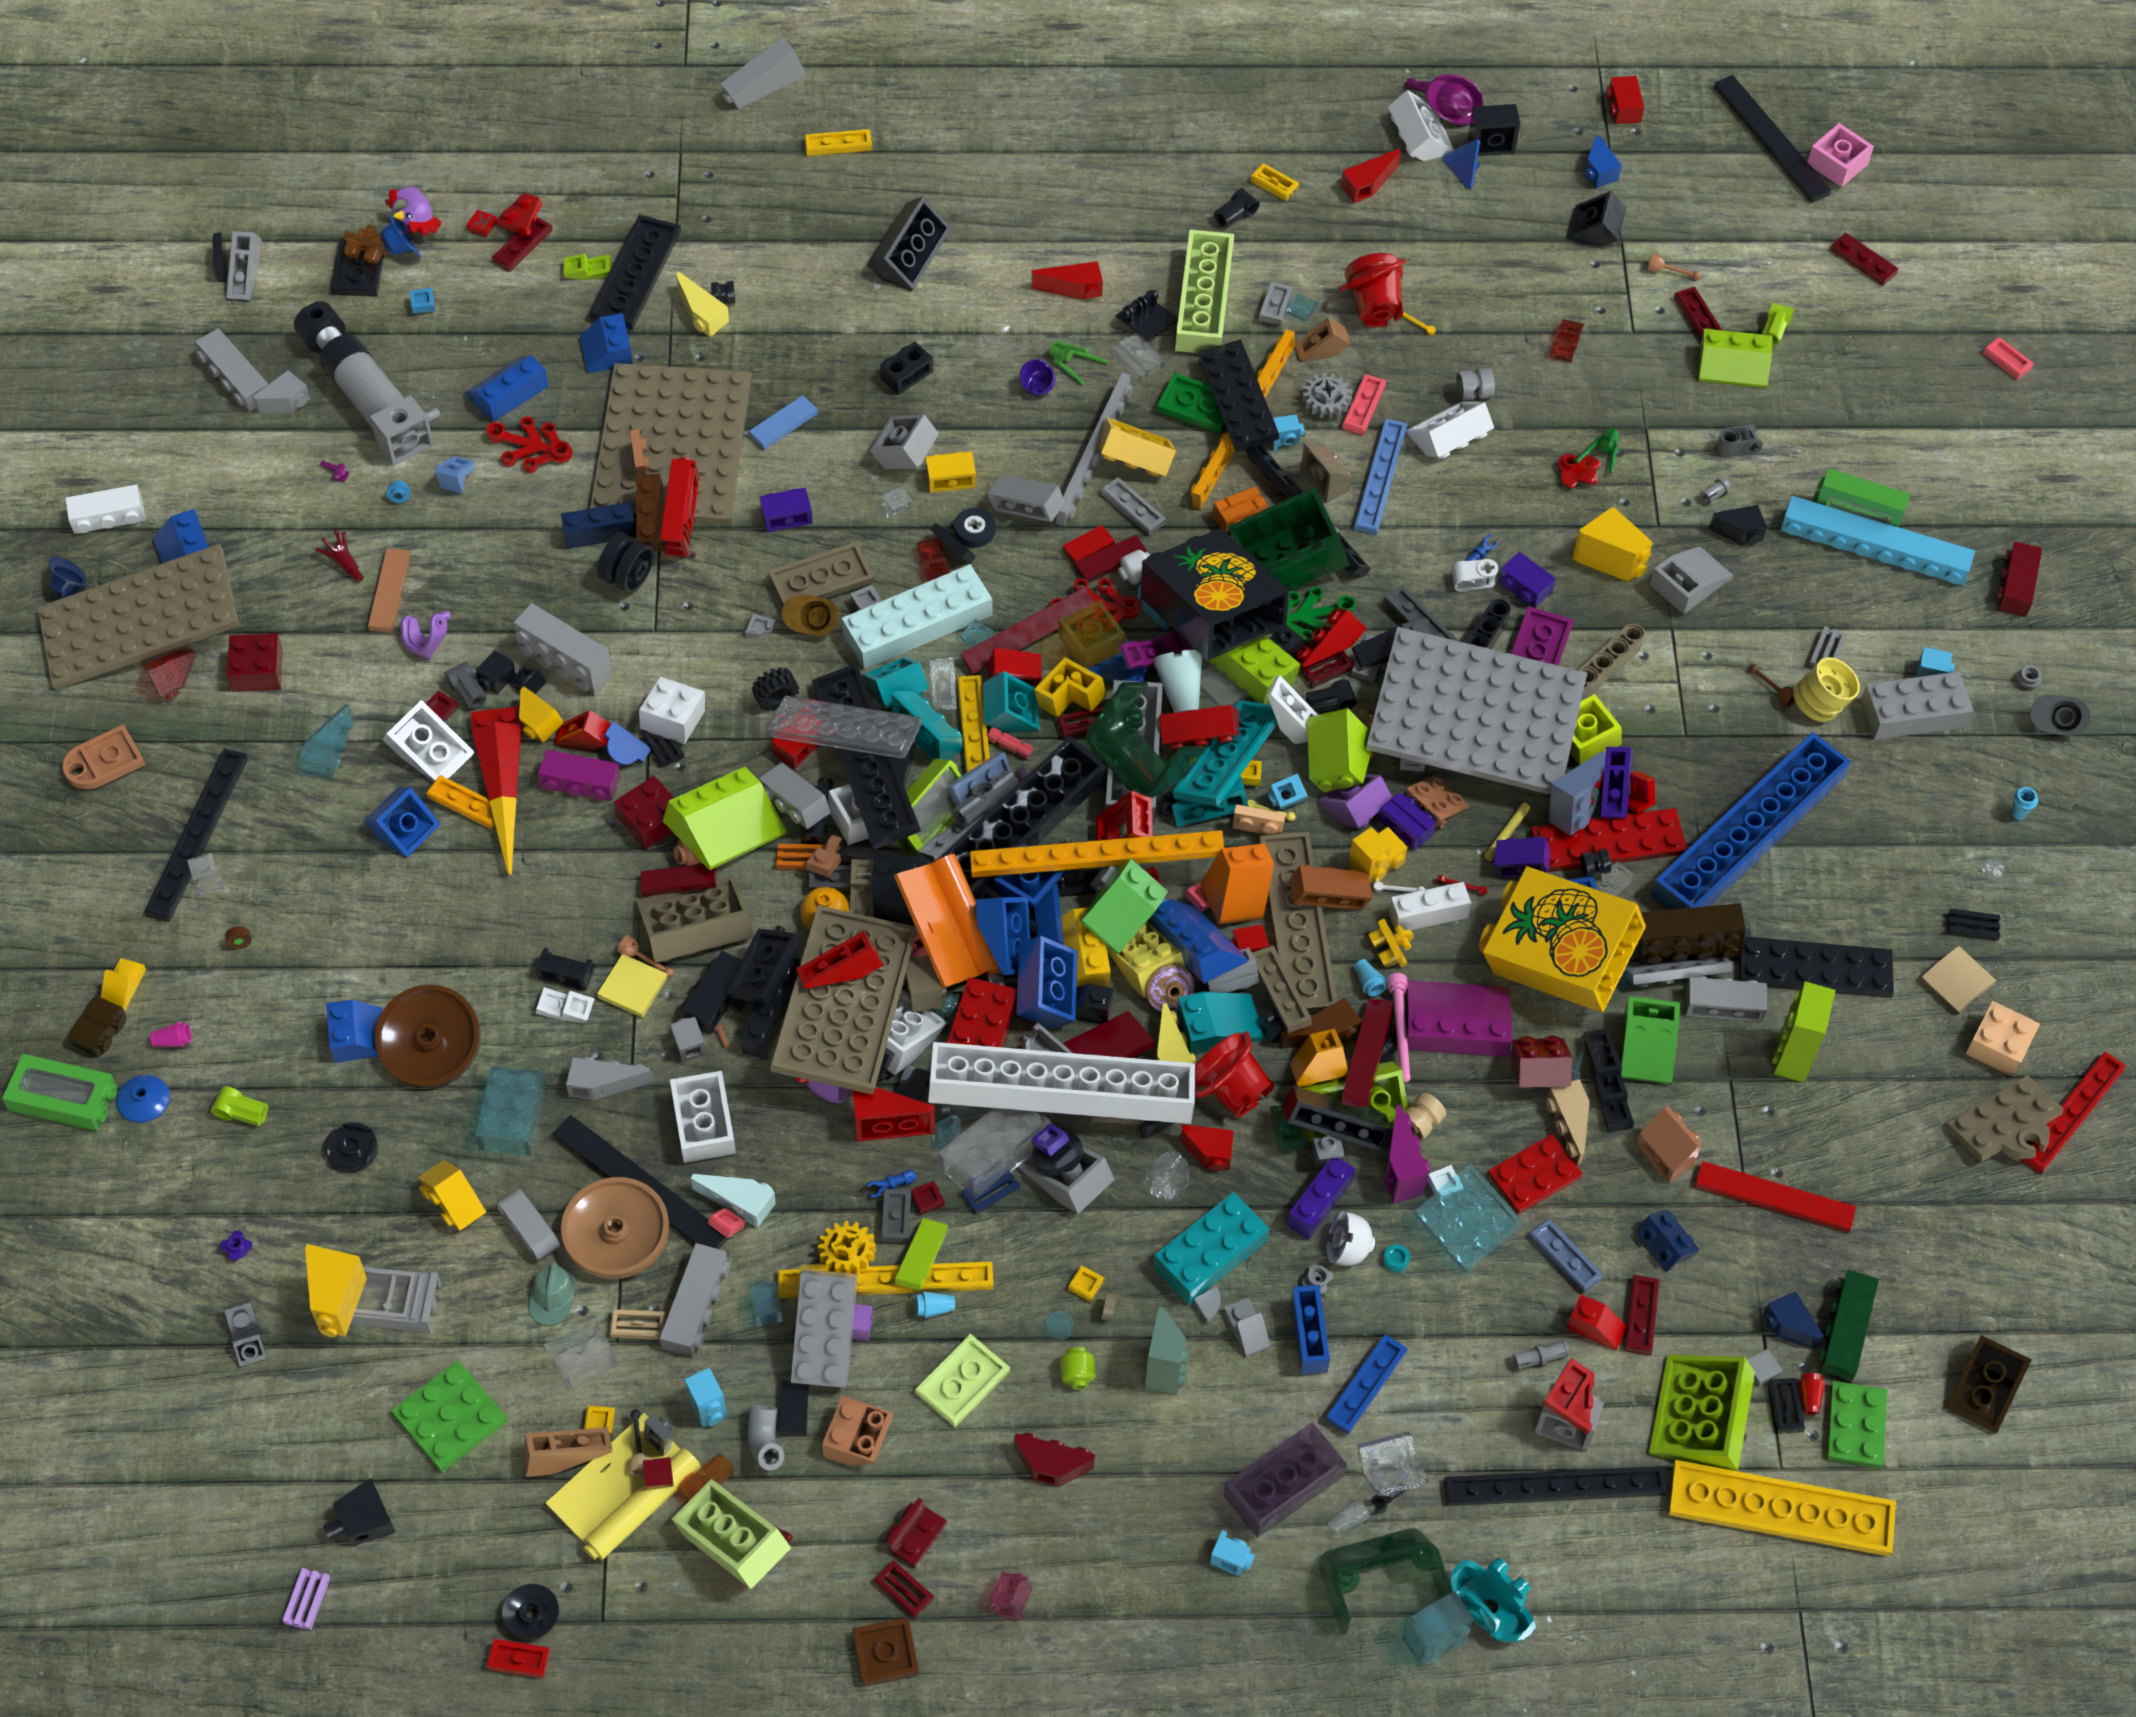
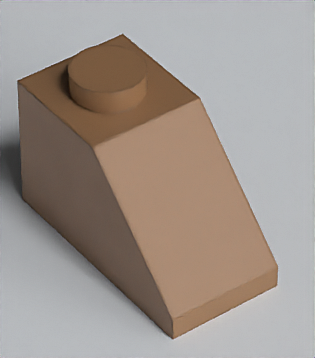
M1329 317L1295 342L1299 359L1302 362L1335 357L1351 344L1345 326Z

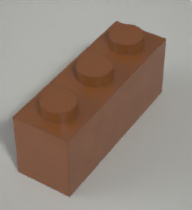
M1300 865L1290 877L1294 904L1362 911L1372 899L1368 872L1355 869L1342 870L1333 867L1322 868Z

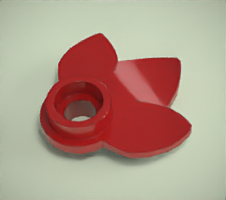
M1565 454L1559 458L1560 479L1566 487L1573 489L1578 482L1591 485L1597 484L1596 469L1601 467V462L1598 459L1587 455L1579 463H1575L1578 457L1573 454Z

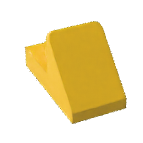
M120 958L114 971L106 970L104 973L101 998L123 1007L125 1011L146 971L144 964Z

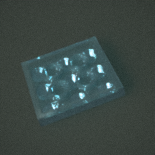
M1472 1163L1412 1213L1465 1274L1524 1224Z

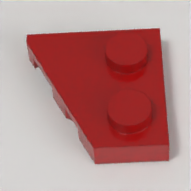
M523 193L495 221L499 228L528 236L531 233L529 226L536 221L537 213L542 207V202L537 196Z

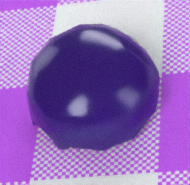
M1042 359L1029 360L1023 364L1019 372L1023 388L1033 396L1040 397L1046 395L1053 389L1056 383L1052 367L1047 365Z

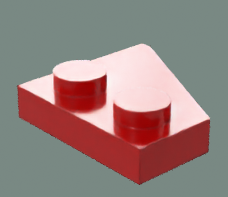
M1571 1358L1542 1405L1586 1435L1592 1429L1590 1419L1594 1398L1592 1388L1594 1387L1595 1373Z

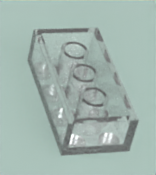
M992 1108L938 1152L940 1169L962 1190L965 1189L970 1197L972 1196L976 1199L999 1179L1011 1173L1032 1155L1035 1147L1031 1139L1048 1126L1051 1121L1039 1111Z

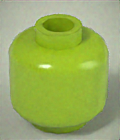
M1083 1347L1067 1349L1065 1351L1066 1354L1062 1355L1059 1361L1061 1380L1065 1384L1071 1385L1072 1389H1085L1088 1387L1087 1384L1096 1378L1094 1355L1087 1352V1349Z

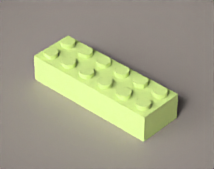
M1199 230L1189 231L1175 351L1197 353L1222 345L1234 234Z

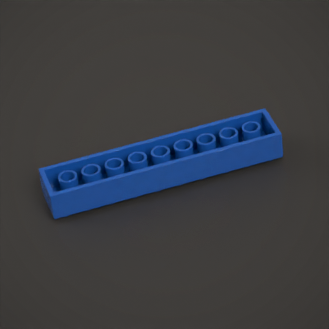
M1812 732L1655 880L1651 895L1669 910L1711 906L1845 778L1851 761Z

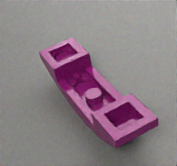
M1177 632L1169 633L1164 637L1143 642L1135 641L1119 646L1128 669L1153 666L1155 663L1154 658L1171 652L1179 654L1184 650H1193L1192 646Z

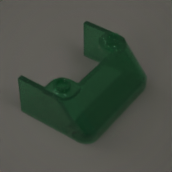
M1122 682L1089 727L1087 742L1129 791L1153 798L1184 779L1206 748L1204 746L1180 747L1174 756H1171L1164 763L1137 732L1143 722V713L1135 703L1148 687V684L1146 682Z
M1409 1528L1331 1549L1323 1553L1319 1569L1341 1635L1347 1634L1351 1621L1343 1594L1354 1591L1360 1581L1359 1574L1412 1559L1413 1564L1418 1569L1430 1571L1442 1607L1444 1608L1449 1605L1453 1589L1440 1552L1421 1530Z

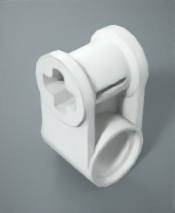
M1491 559L1458 561L1451 566L1455 590L1467 592L1493 588L1496 584V574L1498 573L1497 563Z

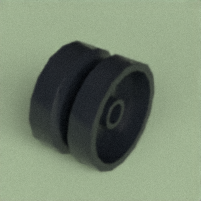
M624 532L617 533L610 539L601 553L598 561L597 575L601 580L611 585L616 584L617 588L628 594L634 593L642 586L651 571L655 556L654 549L642 541L636 542L632 536Z

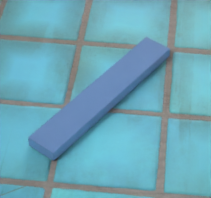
M1390 419L1384 420L1354 531L1377 536L1406 433L1407 423Z

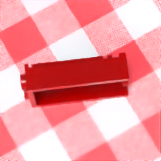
M688 457L672 458L660 537L661 541H667L665 555L689 557L690 553L688 545L691 544L690 539L692 537L700 476L696 461Z

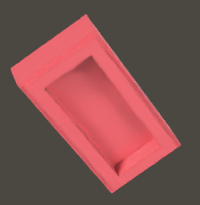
M2000 337L1985 347L1983 351L1985 356L2016 380L2031 370L2034 364Z

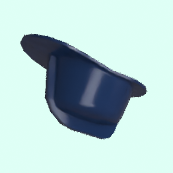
M53 557L49 560L50 576L48 586L57 592L59 599L79 593L83 587L88 586L86 576L79 566L59 557Z

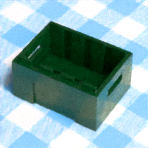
M1315 487L1228 526L1232 538L1289 590L1325 574L1330 575L1350 566L1342 542Z

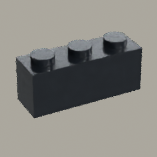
M721 951L717 958L714 957L711 960L708 972L704 978H699L695 985L694 993L691 997H687L682 1004L683 1018L695 1017L699 1029L710 1035L712 1034L734 1000L729 998L725 991L741 959Z

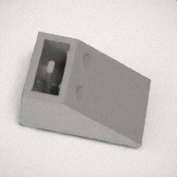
M1699 546L1672 555L1655 567L1650 586L1684 615L1731 580L1734 575Z

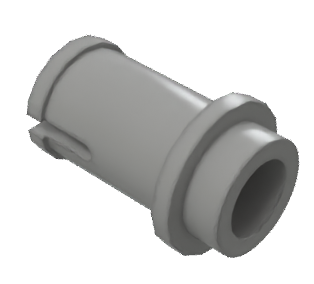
M1717 478L1713 485L1701 491L1700 496L1703 497L1702 500L1706 504H1711L1712 501L1721 495H1727L1731 485L1726 478Z

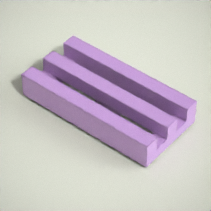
M302 1568L283 1618L284 1624L311 1631L330 1580L329 1574H319L317 1571L310 1572L308 1569ZM307 1578H309V1582H308L307 1588H306V1590H305L304 1596H303V1598H302L301 1604H300V1606H299L297 1615H296L295 1620H294V1619H292V1618H293V1616H294L295 1610H296V1608H297V1605H298V1602H299V1600H300V1597H301L302 1591H303V1589H304L305 1583H306V1581H307ZM320 1581L306 1622H302L315 1583Z

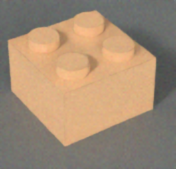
M1992 1001L1966 1055L2013 1077L2040 1023Z

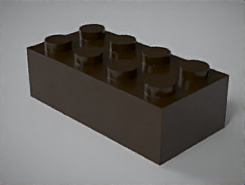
M1741 903L1641 912L1646 925L1638 941L1641 964L1655 965L1665 961L1683 962L1687 959L1699 958L1700 960H1708L1712 957L1724 956L1731 958L1742 955L1746 927Z

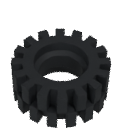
M778 667L777 671L775 668L770 669V673L764 672L763 677L759 676L756 678L757 681L753 682L751 690L761 709L769 711L772 708L774 711L777 710V707L783 708V704H790V699H795L797 697L795 694H799L798 689L800 688L788 668Z

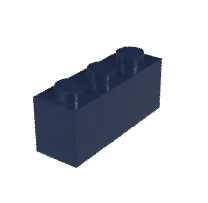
M631 502L561 513L567 549L606 543L620 532H624L633 538L637 537Z

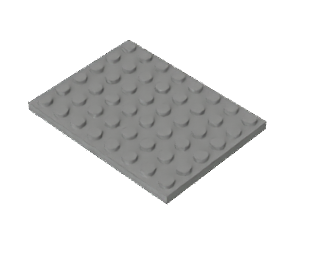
M1397 627L1366 750L1551 795V783L1565 775L1587 673Z

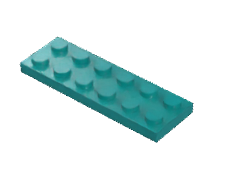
M1239 700L1235 705L1240 714L1239 736L1233 737V741L1218 743V739L1210 740L1209 744L1204 747L1172 791L1174 799L1218 807L1278 724L1272 706Z

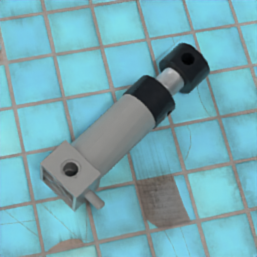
M316 301L304 307L294 320L296 333L311 351L321 352L319 363L371 426L377 446L390 463L395 466L433 446L429 421L440 416L439 410L434 408L425 413L411 395L404 398L373 360V357L357 336L345 334L346 326L330 304L324 301Z

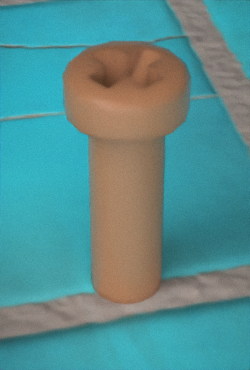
M724 1025L715 1027L714 1030L718 1033L723 1047H730L724 1032Z

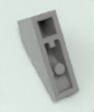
M232 232L227 299L247 301L251 299L260 262L262 238L256 233Z

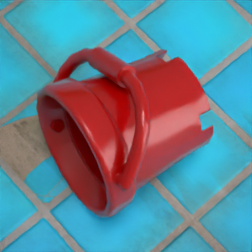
M1373 253L1357 258L1346 267L1344 274L1346 283L1338 286V291L1352 290L1359 320L1361 322L1363 319L1365 326L1384 327L1388 325L1387 320L1394 318V322H1397L1403 316L1401 280L1403 277V265L1406 263L1405 259L1400 260L1398 257L1387 253Z
M1244 1031L1242 1034L1237 1032L1226 1037L1195 1064L1194 1097L1202 1098L1212 1093L1235 1118H1240L1259 1105L1258 1101L1262 1096L1266 1098L1275 1087V1084L1269 1079L1250 1052L1251 1038L1248 1031ZM1196 1085L1199 1087L1204 1086L1206 1089L1198 1091Z

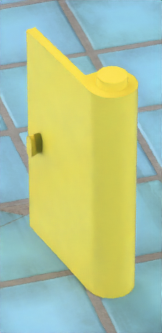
M645 1413L639 1418L642 1453L649 1456L650 1459L671 1457L674 1487L646 1490L644 1475L634 1476L630 1474V1459L636 1454L634 1424L632 1423L611 1442V1453L593 1459L546 1502V1505L586 1545L583 1547L584 1550L594 1560L597 1557L603 1560L701 1469L697 1459L687 1449H680L673 1441L671 1449L664 1456L644 1438V1421L649 1418Z

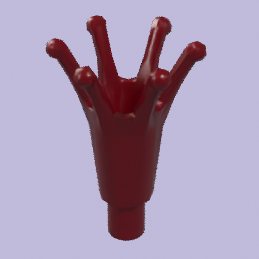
M336 529L334 531L337 547L332 546L323 537L321 541L329 547L331 552L318 547L315 549L316 552L329 556L348 575H351L356 583L361 582L364 576L358 570L359 567L349 552L346 532H342L341 541L339 530Z

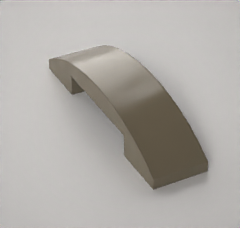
M851 860V913L873 917L872 871L874 860Z

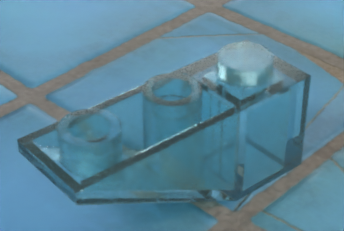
M345 704L306 740L299 758L303 774L332 779L334 770H338L340 753L347 746V734L349 729L353 728L355 716L352 715L349 704Z

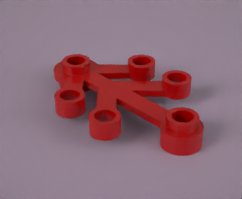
M525 416L520 420L521 429L527 432L529 438L506 432L504 425L500 422H492L486 428L488 439L493 443L505 441L523 446L520 449L506 451L502 454V463L506 467L514 466L517 459L539 451L545 454L535 458L528 457L523 461L525 472L534 473L537 471L538 466L550 461L564 463L570 460L573 455L572 447L567 442L560 441L556 434L555 425L550 422L543 424L541 429L543 436L549 438L551 445L542 442L535 428L534 419L530 416Z
M1079 578L1074 582V592L1083 589L1077 587L1083 585L1096 606V610L1092 611L1086 618L1081 617L1076 620L1075 630L1079 634H1082V632L1087 633L1089 627L1107 612L1115 613L1110 618L1104 617L1099 621V630L1104 634L1111 633L1113 627L1122 619H1133L1141 611V603L1137 598L1132 596L1124 597L1112 587L1111 580L1107 578H1102L1098 581V592L1106 594L1114 602H1106L1088 588L1087 580ZM1053 599L1052 601H1050L1048 607L1062 599ZM1104 624H1109L1110 626H1109V627H1104L1103 625H1104Z

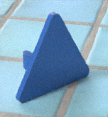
M1474 140L1443 156V160L1467 188L1473 187L1475 172L1480 166L1477 163L1480 146L1479 140Z

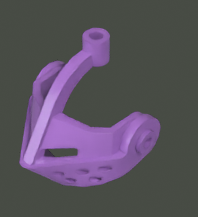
M443 611L432 615L430 618L429 638L421 633L417 619L412 616L403 617L400 623L401 637L407 649L427 660H431L433 653L445 638L447 620L451 619L450 612Z

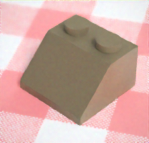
M1311 441L1304 442L1300 472L1316 488L1326 503L1349 492L1352 480L1351 473L1340 464L1335 453L1330 452L1325 445Z

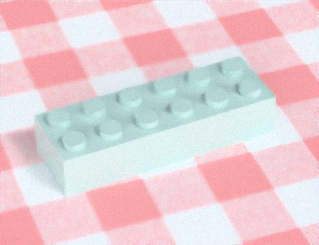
M971 564L843 617L842 634L865 670L992 616V597Z

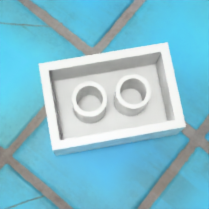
M722 1071L671 1079L670 1083L684 1163L736 1154Z

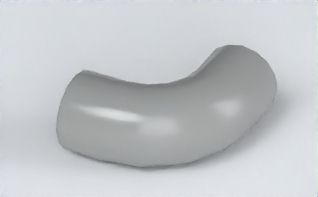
M753 1404L750 1405L748 1419V1445L750 1453L755 1462L763 1469L775 1470L781 1466L784 1460V1451L777 1444L775 1436L778 1409L769 1405Z

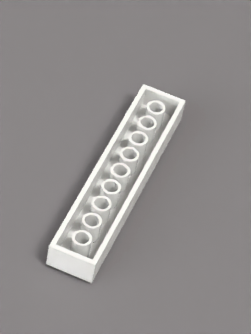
M933 1042L928 1103L1191 1124L1195 1096V1063Z

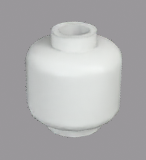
M1136 550L1121 558V567L1118 568V571L1123 581L1128 580L1133 585L1141 582L1142 560L1150 555L1148 552L1144 553L1141 550Z

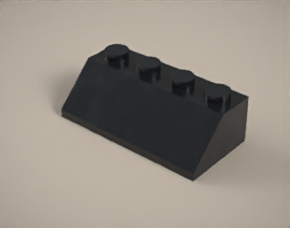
M923 196L907 202L867 265L882 281L912 291L951 230V226Z

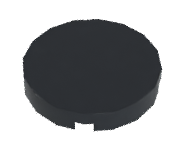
M348 1122L329 1133L325 1140L324 1151L328 1163L334 1169L343 1173H356L366 1169L373 1163L378 1153V1143L375 1134L368 1126L361 1123Z
M1066 1132L1069 1141L1052 1156L1045 1154L1035 1147L1032 1152V1161L1037 1171L1043 1175L1057 1176L1059 1175L1058 1172L1063 1170L1068 1172L1077 1166L1084 1156L1083 1145L1079 1137L1071 1132Z

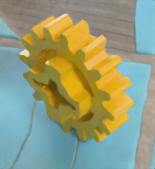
M845 1221L842 1227L836 1222L834 1223V1230L826 1228L825 1236L819 1237L818 1254L820 1255V1262L828 1264V1271L835 1268V1272L839 1273L841 1271L850 1273V1271L854 1270L856 1274H860V1267L868 1269L869 1261L875 1260L876 1243H874V1235L868 1234L867 1227L859 1229V1222L849 1226L848 1221Z

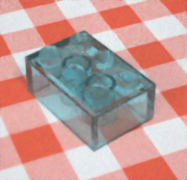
M491 1066L475 1135L479 1150L531 1156L546 1090L543 1072Z

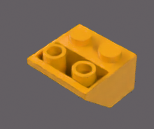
M1335 1028L1310 1034L1290 1062V1068L1298 1087L1313 1086L1318 1082L1326 1080L1331 1082L1338 1081L1343 1076L1348 1075L1343 1046Z

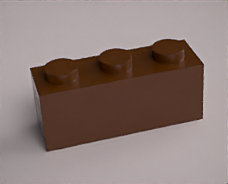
M637 474V542L642 541L650 545L654 551H664V541L660 539L664 516L663 481L661 475Z

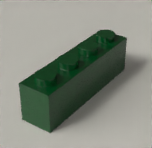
M1849 1269L1844 1278H1838L1835 1287V1293H1839L1838 1300H1833L1829 1316L1833 1317L1832 1324H1827L1823 1339L1827 1340L1826 1348H1821L1817 1363L1822 1364L1819 1374L1852 1383L1858 1371L1879 1283L1878 1278Z

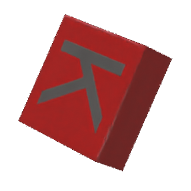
M476 210L466 225L467 230L488 237L496 225L495 220L497 216Z

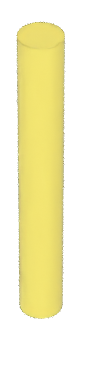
M1527 803L1521 804L1496 840H1505L1512 835L1531 809ZM1496 840L1484 854L1485 859L1488 861H1492L1495 858Z

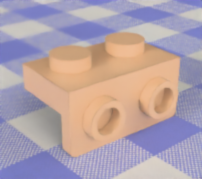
M1236 805L1233 829L1265 835L1282 834L1286 815L1285 813Z

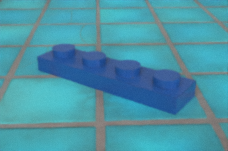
M1385 1334L1329 1412L1326 1421L1349 1435L1404 1358L1408 1348Z

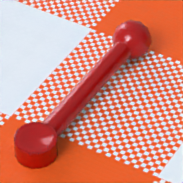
M1437 875L1436 881L1441 884L1460 883L1443 875ZM1464 883L1466 889L1477 891L1480 895H1485L1488 892L1485 886L1477 887Z

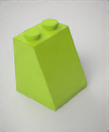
M1348 708L1308 717L1309 779L1323 793L1363 784L1371 751L1366 750L1370 730Z

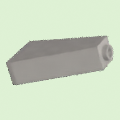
M782 37L720 83L724 90L722 95L728 104L733 103L740 109L806 76V73L794 49Z

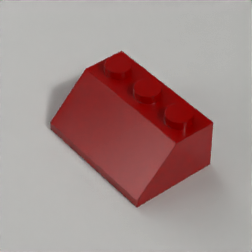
M1230 704L1159 715L1162 743L1166 747L1170 746V750L1185 748L1184 744L1194 743V746L1208 745L1209 740L1218 739V743L1231 742L1233 737L1239 736V710Z

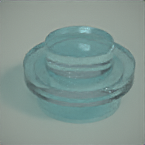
M948 993L943 1002L941 1012L945 1013L947 1018H950L952 1014H957L961 1002L959 1000L960 995L957 993L954 995Z

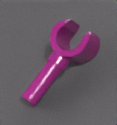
M324 460L320 463L321 466L334 472L333 477L337 481H346L349 472L346 471L347 468L343 463L338 464V466Z

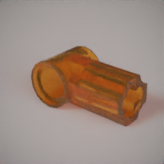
M717 1453L697 1473L692 1472L687 1475L679 1484L678 1491L690 1501L711 1479L721 1485L735 1472V1469L723 1455Z

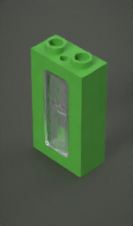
M1829 468L1826 477H1820L1812 502L1899 527L1911 494Z
M22 1053L2 1099L8 1111L97 1131L100 1124L107 1117V1107L110 1100H113L117 1094V1085L109 1073Z

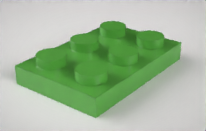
M1832 1381L1830 1387L1827 1461L1882 1469L1884 1466L1887 1389Z

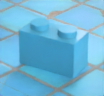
M707 1368L684 1379L688 1401L702 1428L707 1425H717L727 1416L724 1395L711 1369Z

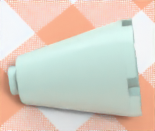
M1184 650L1179 654L1171 652L1155 657V668L1163 683L1174 713L1199 709L1202 655L1196 650Z

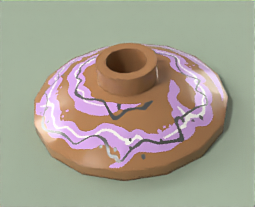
M1167 964L1155 970L1147 981L1146 987L1148 1002L1155 1010L1161 1013L1164 1003H1167L1170 1011L1178 1013V997L1194 994L1195 991L1192 975L1187 969L1175 964ZM1173 987H1176L1177 992L1174 995H1171V989Z

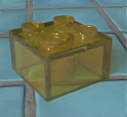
M1101 600L1059 619L1058 637L1076 662L1082 667L1088 669L1121 653L1119 646L1125 644V633Z

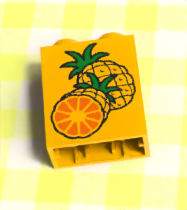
M1526 866L1519 882L1512 880L1507 884L1501 900V906L1504 911L1497 925L1489 923L1485 927L1480 938V951L1483 952L1494 975L1603 1013L1646 927L1638 904Z

